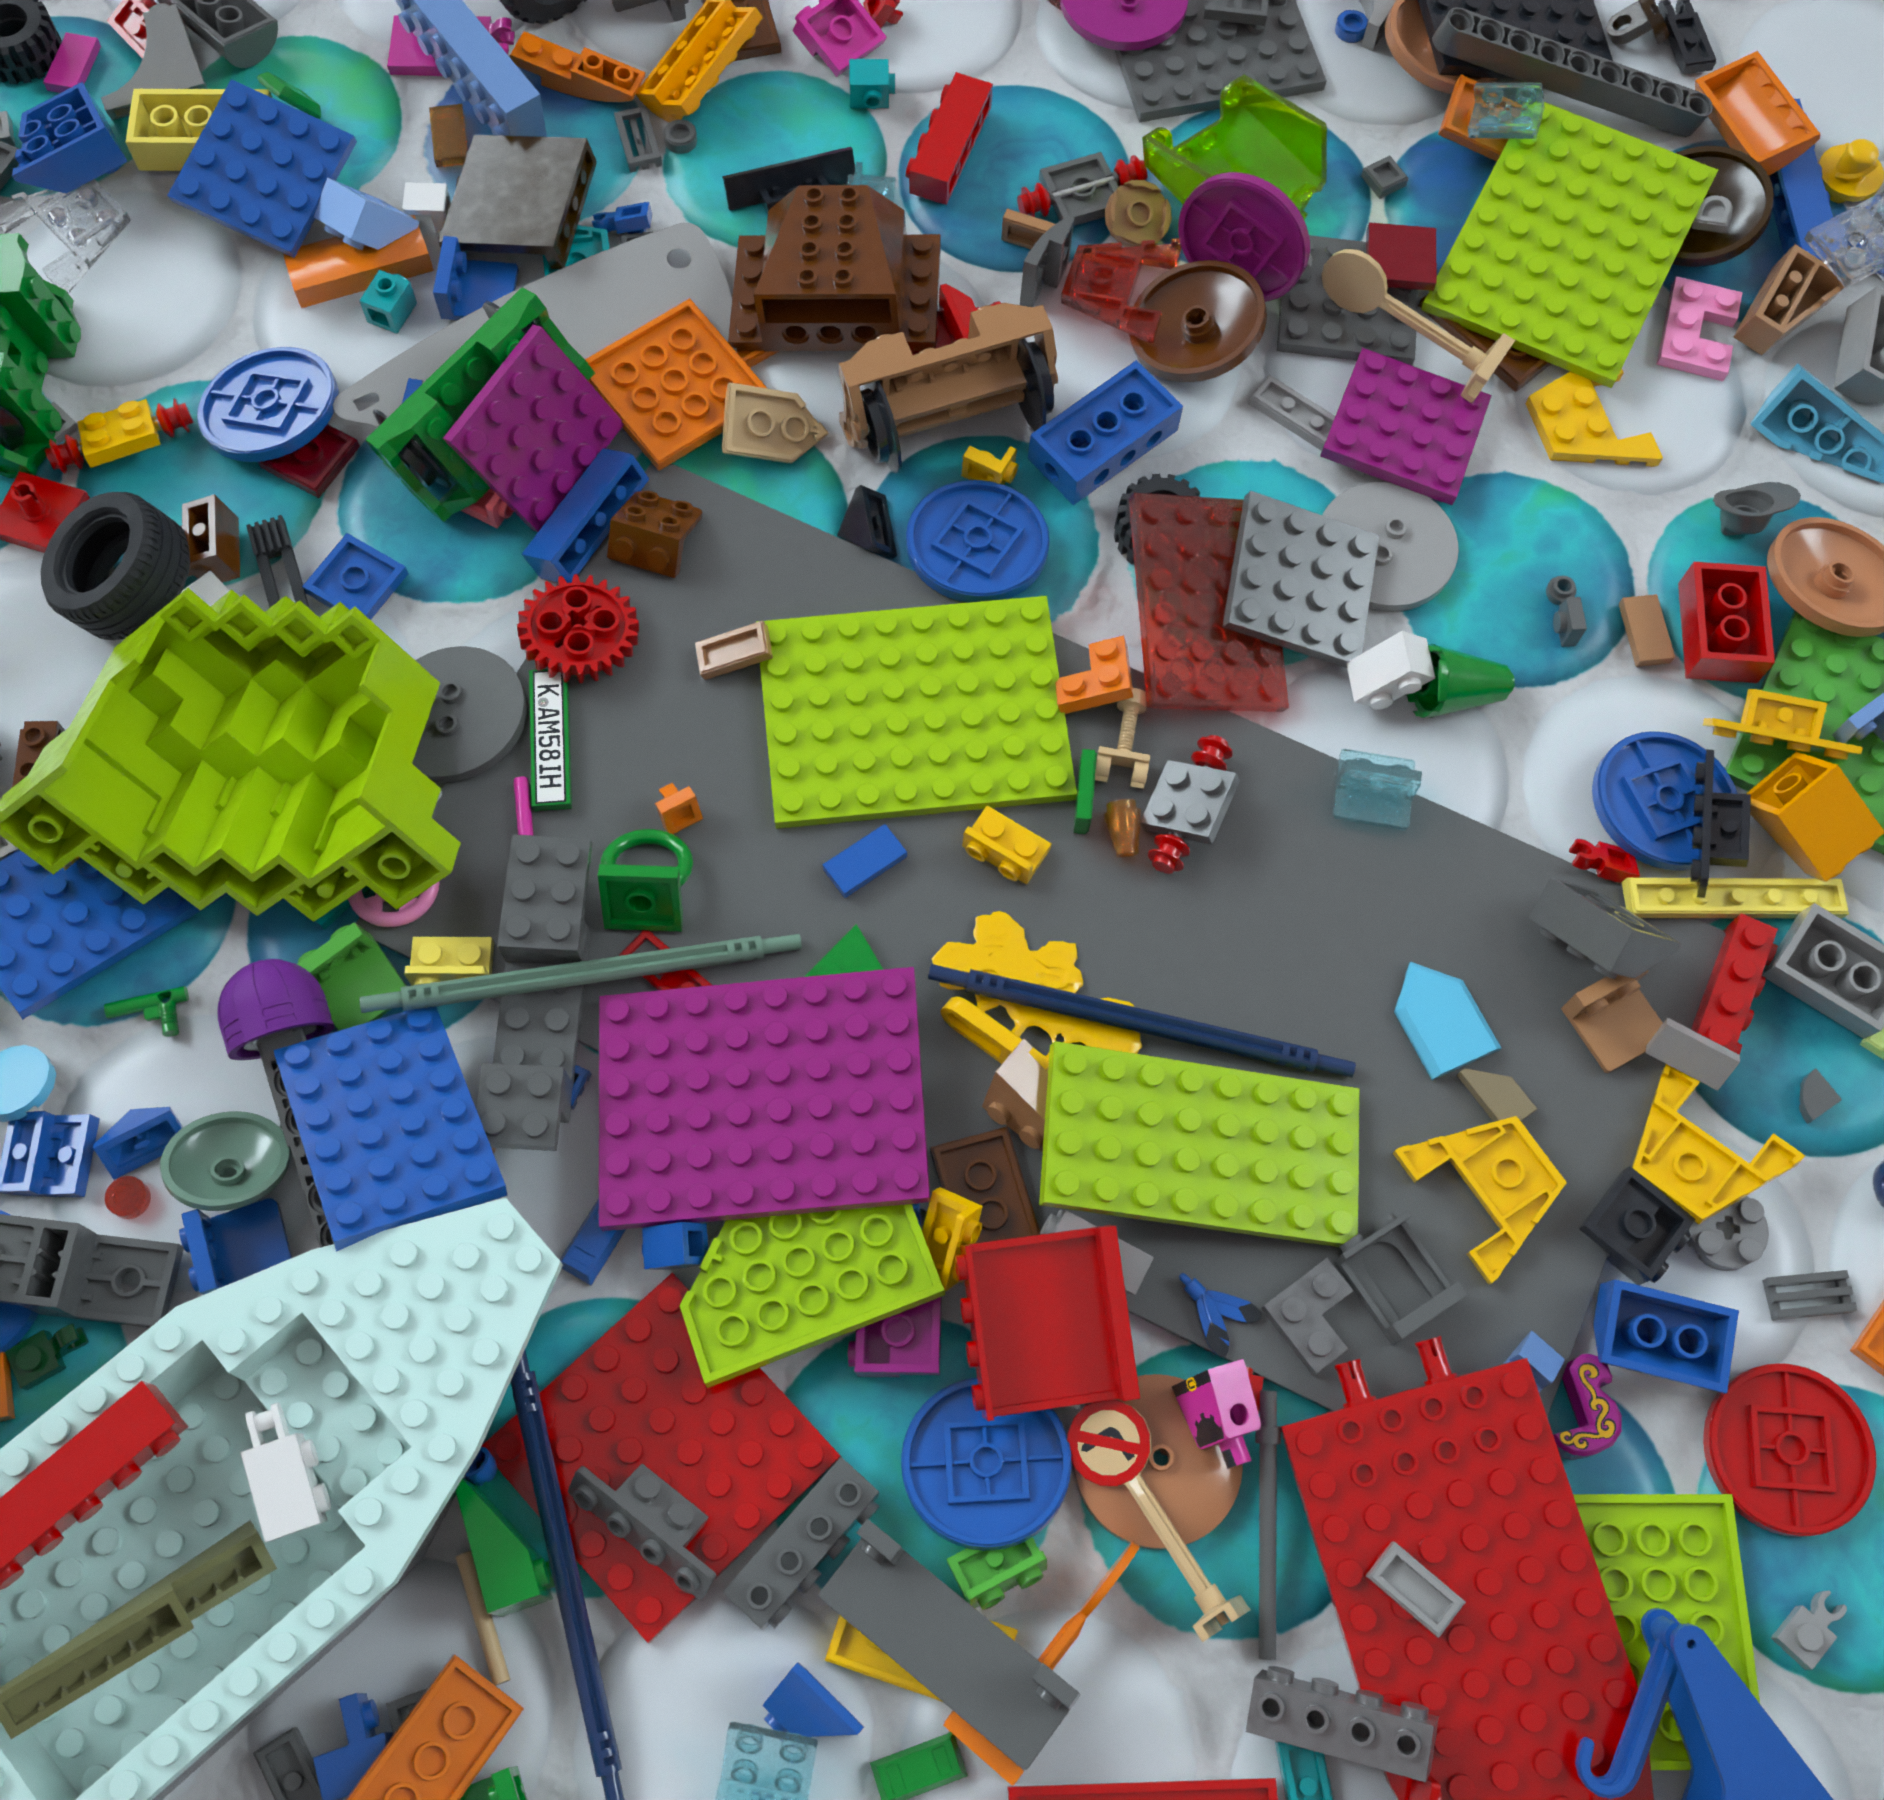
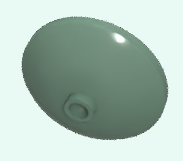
M242 1111L215 1113L191 1122L171 1138L161 1156L160 1172L167 1191L184 1205L206 1211L232 1210L260 1200L278 1186L289 1167L290 1149L287 1147L281 1128L261 1115Z

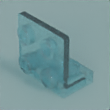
M730 1722L726 1736L721 1779L715 1800H808L818 1740L796 1733L762 1728L753 1724Z

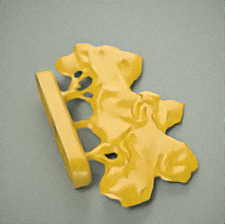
M1002 911L993 912L991 915H980L975 918L976 924L973 930V936L976 940L975 944L947 942L932 958V963L935 965L970 972V969L1072 993H1076L1083 986L1081 971L1074 964L1078 959L1076 943L1049 941L1038 951H1030L1025 939L1024 928ZM939 982L940 986L948 990L966 989L964 987ZM975 994L977 1006L962 997L955 996L950 998L940 1010L942 1018L951 1028L1001 1064L1022 1041L1020 1036L1030 1026H1037L1045 1030L1050 1035L1052 1043L1056 1041L1057 1035L1061 1033L1064 1043L1081 1042L1090 1047L1135 1054L1142 1048L1141 1035L1136 1031ZM1109 997L1100 998L1102 1000H1107L1134 1007L1132 1003L1127 1001H1122ZM999 1005L1005 1007L1010 1018L1014 1020L1015 1027L1011 1031L986 1014L985 1011ZM1033 1047L1029 1054L1046 1070L1049 1066V1053L1045 1056Z

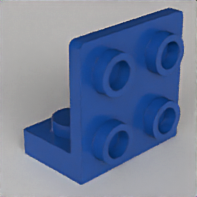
M443 236L433 295L441 319L459 320L482 308L486 301L493 302L515 291L519 271L518 265L506 262L467 260L466 252H461L458 238Z

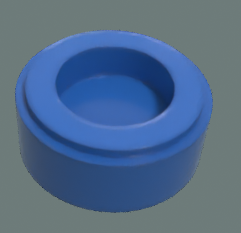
M1346 10L1337 18L1335 33L1338 38L1345 42H1359L1364 38L1368 19L1357 10Z

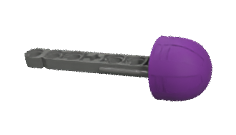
M280 959L256 961L237 971L224 986L217 1008L218 1023L230 1059L254 1060L261 1058L286 1144L287 1147L291 1148L321 1248L334 1243L331 1239V1233L273 1050L329 1034L334 1029V1023L323 989L310 972L297 964Z

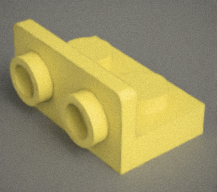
M413 937L410 966H405L404 975L411 986L492 974L494 941L492 937Z

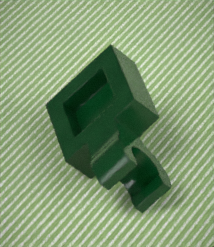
M69 1324L58 1330L53 1337L51 1332L41 1330L11 1347L5 1354L20 1388L29 1390L66 1369L62 1357L83 1347L89 1341L82 1327L75 1329L74 1324Z

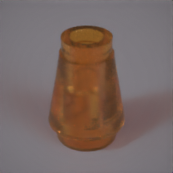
M1121 799L1107 803V812L1103 815L1114 849L1116 850V856L1131 857L1138 855L1141 809L1137 808L1136 800Z

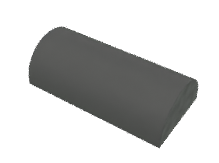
M157 0L160 4L167 3L169 6L176 4L184 24L236 67L248 68L258 64L270 53L276 42L278 21L253 0Z

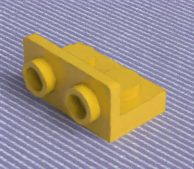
M989 806L985 807L972 828H966L963 833L962 847L965 848L972 858L980 862L986 860L998 867V871L1007 879L1012 881L1020 880L1026 885L1050 851L1052 843Z

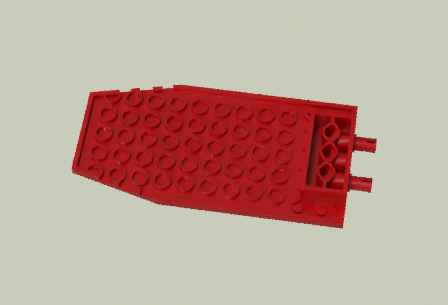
M1438 1336L1415 1343L1427 1376V1380L1424 1381L1425 1385L1377 1399L1375 1395H1370L1361 1366V1359L1334 1365L1347 1402L1343 1404L1344 1408L1281 1426V1434L1358 1689L1379 1693L1384 1697L1383 1702L1401 1706L1403 1701L1418 1703L1429 1708L1428 1714L1439 1716L1430 1775L1441 1785L1442 1800H1654L1650 1753L1647 1755L1640 1778L1633 1790L1623 1797L1613 1799L1599 1797L1584 1786L1577 1774L1575 1760L1579 1743L1583 1737H1588L1594 1742L1590 1766L1593 1775L1600 1777L1608 1772L1638 1687L1528 1358L1457 1376V1373L1451 1372L1441 1341L1442 1338ZM1392 1541L1396 1542L1466 1602L1439 1638L1365 1576ZM1384 1771L1386 1781L1397 1799L1408 1800L1413 1779Z

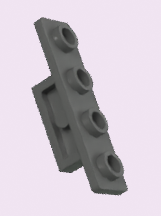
M641 1464L616 1491L584 1466H581L575 1472L568 1493L580 1508L591 1511L607 1525L612 1534L619 1538H624L640 1551L641 1556L649 1564L658 1566L673 1578L676 1585L682 1591L694 1595L699 1600L705 1597L717 1575L685 1548L705 1526L709 1518L705 1513L644 1464Z

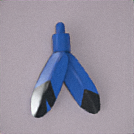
M1185 1273L1179 1275L1180 1281L1185 1285L1184 1290L1196 1301L1200 1324L1208 1346L1219 1357H1225L1229 1350L1230 1341L1222 1316L1235 1321L1250 1323L1260 1320L1261 1312L1247 1300L1207 1290L1196 1278L1191 1280Z

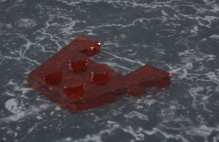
M1179 238L1171 239V244L1155 245V240L1142 241L1140 246L1122 247L1121 242L1078 245L1061 293V303L1141 340L1154 344L1161 322V311L1129 306L1142 265L1172 269L1179 265L1183 253Z

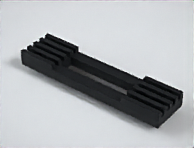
M279 515L277 520L272 517L270 522H267L266 519L262 520L263 524L255 522V526L252 527L250 524L246 525L269 608L280 600L269 559L282 556L295 603L300 600L310 609L306 593L302 587L303 582L283 516Z

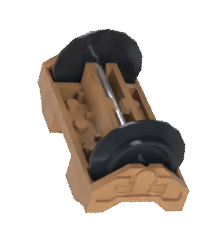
M1010 303L982 306L970 313L968 339L962 338L953 344L936 349L927 348L915 355H912L903 332L892 335L884 334L875 340L868 341L850 360L839 363V376L844 394V411L839 412V422L848 445L860 449L868 447L876 463L886 462L892 473L898 474L902 468L899 438L1016 403L1019 404L1027 423L1034 431L1046 424V414L1051 413L1054 408V384L1058 383V374L1055 367L1057 351L1054 331L1044 306L1027 307ZM1034 336L1035 341L1027 342L1025 339ZM864 385L865 389L860 390L859 386Z

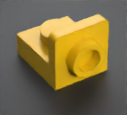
M969 446L963 455L961 476L968 480H985L999 485H1004L1006 482L1010 484L1014 480L1019 468V464L1015 463L1017 449L1010 446L1002 460H999L988 451H980Z

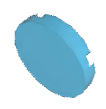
M20 1045L9 1047L0 1052L1 1122L19 1120L27 1116L26 1111L30 1110L34 1105L39 1108L53 1090L56 1078L55 1068L51 1064L50 1059L38 1048Z

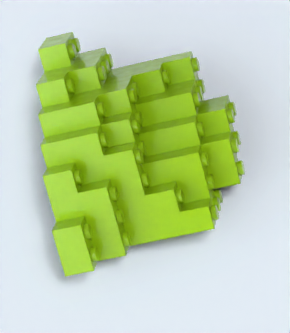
M187 588L114 648L70 726L43 748L29 774L0 799V835L53 875L79 856L143 905L167 887L173 889L199 910L205 908L224 893H228L256 916L284 898L314 922L365 886H368L397 910L452 873L461 842L432 819L441 788L412 764L440 682L356 607L349 610L339 602L321 617H318L300 600L294 603L290 598L284 596L264 612L245 594L240 597L232 589L213 605L209 606L192 590Z

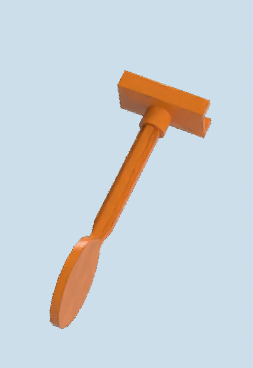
M1132 1541L1122 1552L1088 1597L1080 1611L1069 1619L1037 1659L1039 1662L1044 1663L1051 1670L1055 1668L1079 1636L1086 1618L1097 1607L1140 1548L1137 1543ZM952 1710L944 1721L943 1726L1010 1785L1014 1786L1023 1774L1024 1769Z

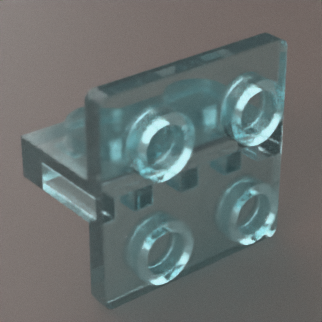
M1342 749L1339 755L1333 818L1407 830L1410 824L1412 799L1421 786L1422 771L1415 770V761L1411 759Z

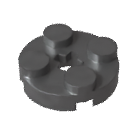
M1746 1196L1701 1224H1697L1694 1221L1687 1231L1691 1234L1687 1244L1689 1247L1693 1246L1695 1252L1701 1256L1698 1259L1705 1265L1722 1271L1738 1270L1760 1259L1763 1251L1766 1249L1769 1229L1767 1220L1764 1217V1208L1758 1200ZM1724 1220L1728 1221L1734 1228V1233L1730 1235L1729 1239L1724 1238L1723 1231L1717 1230L1716 1225L1721 1224Z

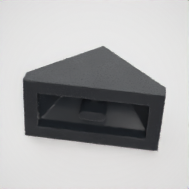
M860 485L854 491L837 536L867 550L893 559L897 556L886 495Z

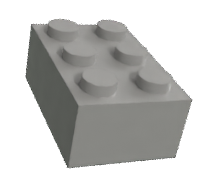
M1812 904L1798 914L1778 946L1773 960L1765 967L1761 976L1766 977L1770 982L1865 1039L1882 1031L1884 1027V944L1819 905Z

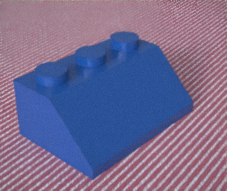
M1616 1279L1601 1283L1599 1285L1593 1321L1598 1360L1600 1363L1726 1394L1739 1310Z

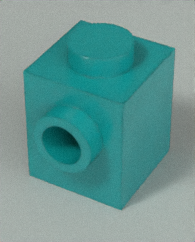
M849 59L850 108H889V94H895V73H889V59Z
M382 270L377 272L359 300L368 323L396 334L399 333L417 304L410 281L399 274L392 275Z

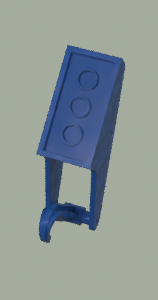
M1653 1608L1648 1610L1643 1615L1640 1626L1650 1658L1612 1763L1604 1776H1594L1591 1772L1590 1766L1594 1742L1588 1737H1583L1579 1743L1575 1765L1578 1777L1584 1786L1597 1796L1608 1799L1623 1797L1633 1790L1640 1778L1668 1701L1691 1766L1689 1779L1681 1800H1833L1707 1634L1696 1625L1680 1624L1674 1615L1665 1609Z

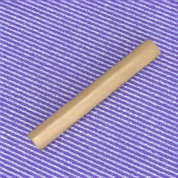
M468 1551L456 1556V1561L491 1680L497 1686L511 1679L492 1615L488 1614L472 1552Z

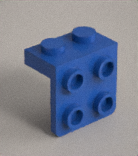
M267 1198L211 1218L199 1209L181 1214L184 1228L179 1229V1236L184 1250L187 1253L190 1252L193 1267L188 1269L190 1282L196 1292L199 1291L202 1295L292 1258L278 1202L272 1198Z

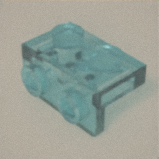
M1542 83L1475 84V105L1468 126L1469 138H1537L1545 108Z

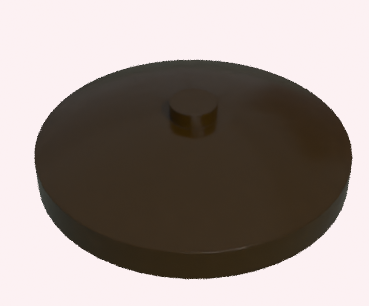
M1699 146L1676 152L1679 155L1718 169L1705 198L1716 195L1723 196L1731 202L1733 209L1727 233L1692 229L1691 225L1673 264L1687 267L1709 266L1725 262L1742 254L1762 236L1772 215L1773 187L1767 172L1749 155L1728 147Z

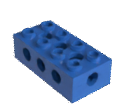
M1136 360L1030 434L1027 459L1072 505H1075L1178 431L1183 405Z

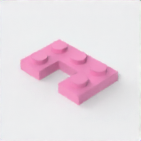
M1676 276L1671 285L1656 365L1724 381L1729 373L1733 346L1700 338L1702 322L1705 320L1733 327L1738 320L1742 292Z

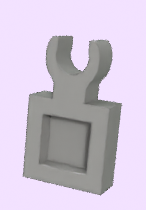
M1829 1590L1820 1591L1813 1596L1810 1611L1803 1605L1795 1606L1771 1637L1804 1670H1813L1837 1639V1636L1827 1627L1832 1621L1841 1619L1847 1611V1606L1844 1604L1837 1605L1832 1613L1826 1610L1824 1601L1831 1594Z

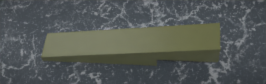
M251 1520L0 1687V1722L9 1737L13 1739L194 1628L192 1620L276 1570L277 1567Z

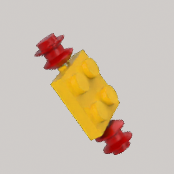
M173 398V407L167 409L158 403L156 416H153L147 399L127 401L117 409L105 413H91L83 420L78 421L81 439L79 444L76 439L65 434V443L57 445L50 439V448L45 449V452L53 469L60 468L64 474H67L68 465L75 464L82 469L85 459L90 468L161 445L157 432L161 428L164 433L174 438L175 429L182 427L189 433L188 425L194 423L186 403L179 404L176 398Z

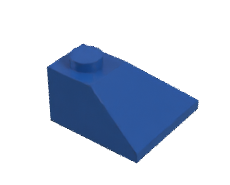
M799 1662L793 1666L762 1705L769 1712L764 1720L782 1738L788 1732L794 1738L858 1735L864 1728Z

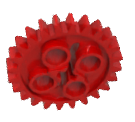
M574 574L571 583H567L562 576H559L558 586L554 587L550 582L546 581L544 582V593L534 589L532 590L533 600L525 599L523 601L524 611L518 612L519 623L517 624L520 648L525 650L527 661L535 660L537 671L548 666L549 678H553L558 672L563 673V681L566 683L571 675H577L579 683H583L587 674H590L594 681H598V672L601 670L609 676L613 675L612 664L623 668L624 656L632 657L633 646L638 645L639 620L636 618V608L630 607L629 596L620 598V587L617 586L608 591L606 579L595 585L592 575H589L585 583L580 582L577 574Z

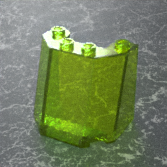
M1245 74L1230 82L1222 90L1220 95V119L1174 148L1172 134L1164 127H1158L1142 137L1144 166L1182 204L1185 203L1193 190L1207 178L1221 173L1239 172L1257 176L1279 188L1291 199L1305 220L1308 213L1304 209L1314 193L1321 192L1327 181V124Z

